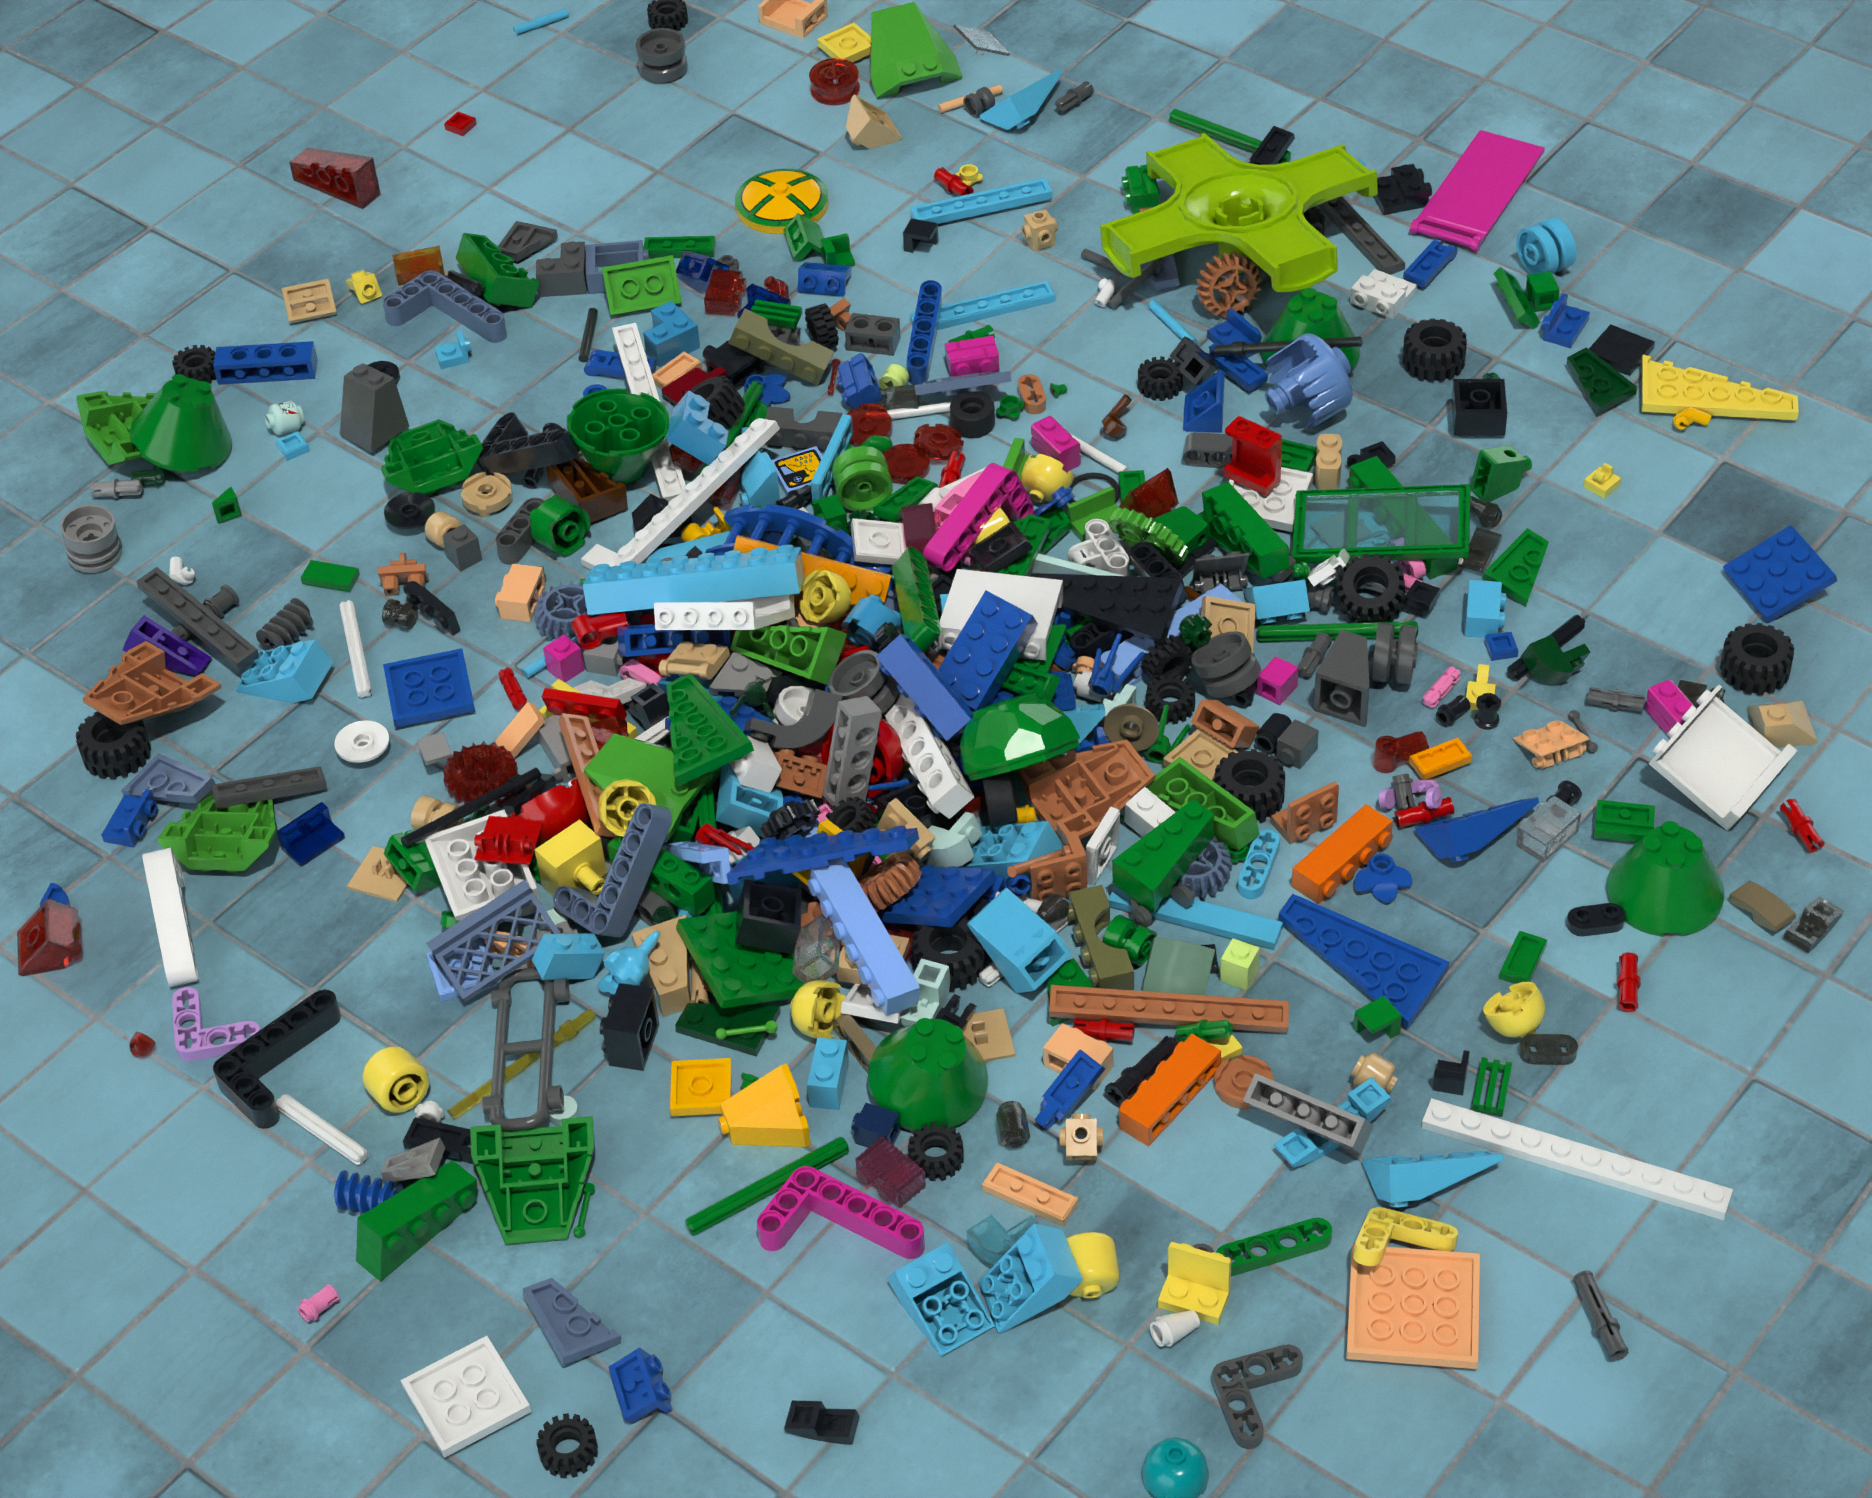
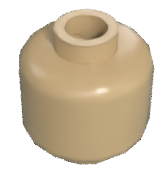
M439 511L432 514L426 521L425 535L431 542L441 548H445L442 535L462 524L457 518L447 512Z
M1369 1053L1366 1057L1361 1055L1350 1075L1354 1077L1353 1084L1355 1087H1358L1372 1077L1388 1094H1390L1398 1079L1393 1075L1395 1071L1394 1064L1375 1053Z

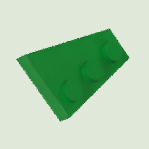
M1527 528L1483 573L1482 580L1502 582L1501 592L1506 593L1507 596L1526 607L1549 541Z

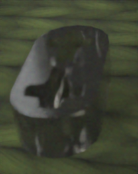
M1528 1034L1521 1040L1519 1055L1528 1064L1569 1065L1576 1060L1578 1043L1573 1037L1564 1034ZM1530 1047H1535L1536 1052L1531 1051ZM1561 1047L1566 1048L1567 1052H1562Z

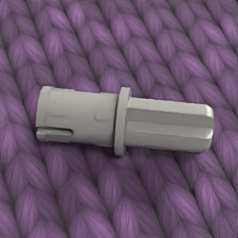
M113 479L109 482H92L90 485V490H95V492H91L93 498L113 496L115 499H119L120 496L140 495L143 489L140 480L119 481L118 479Z

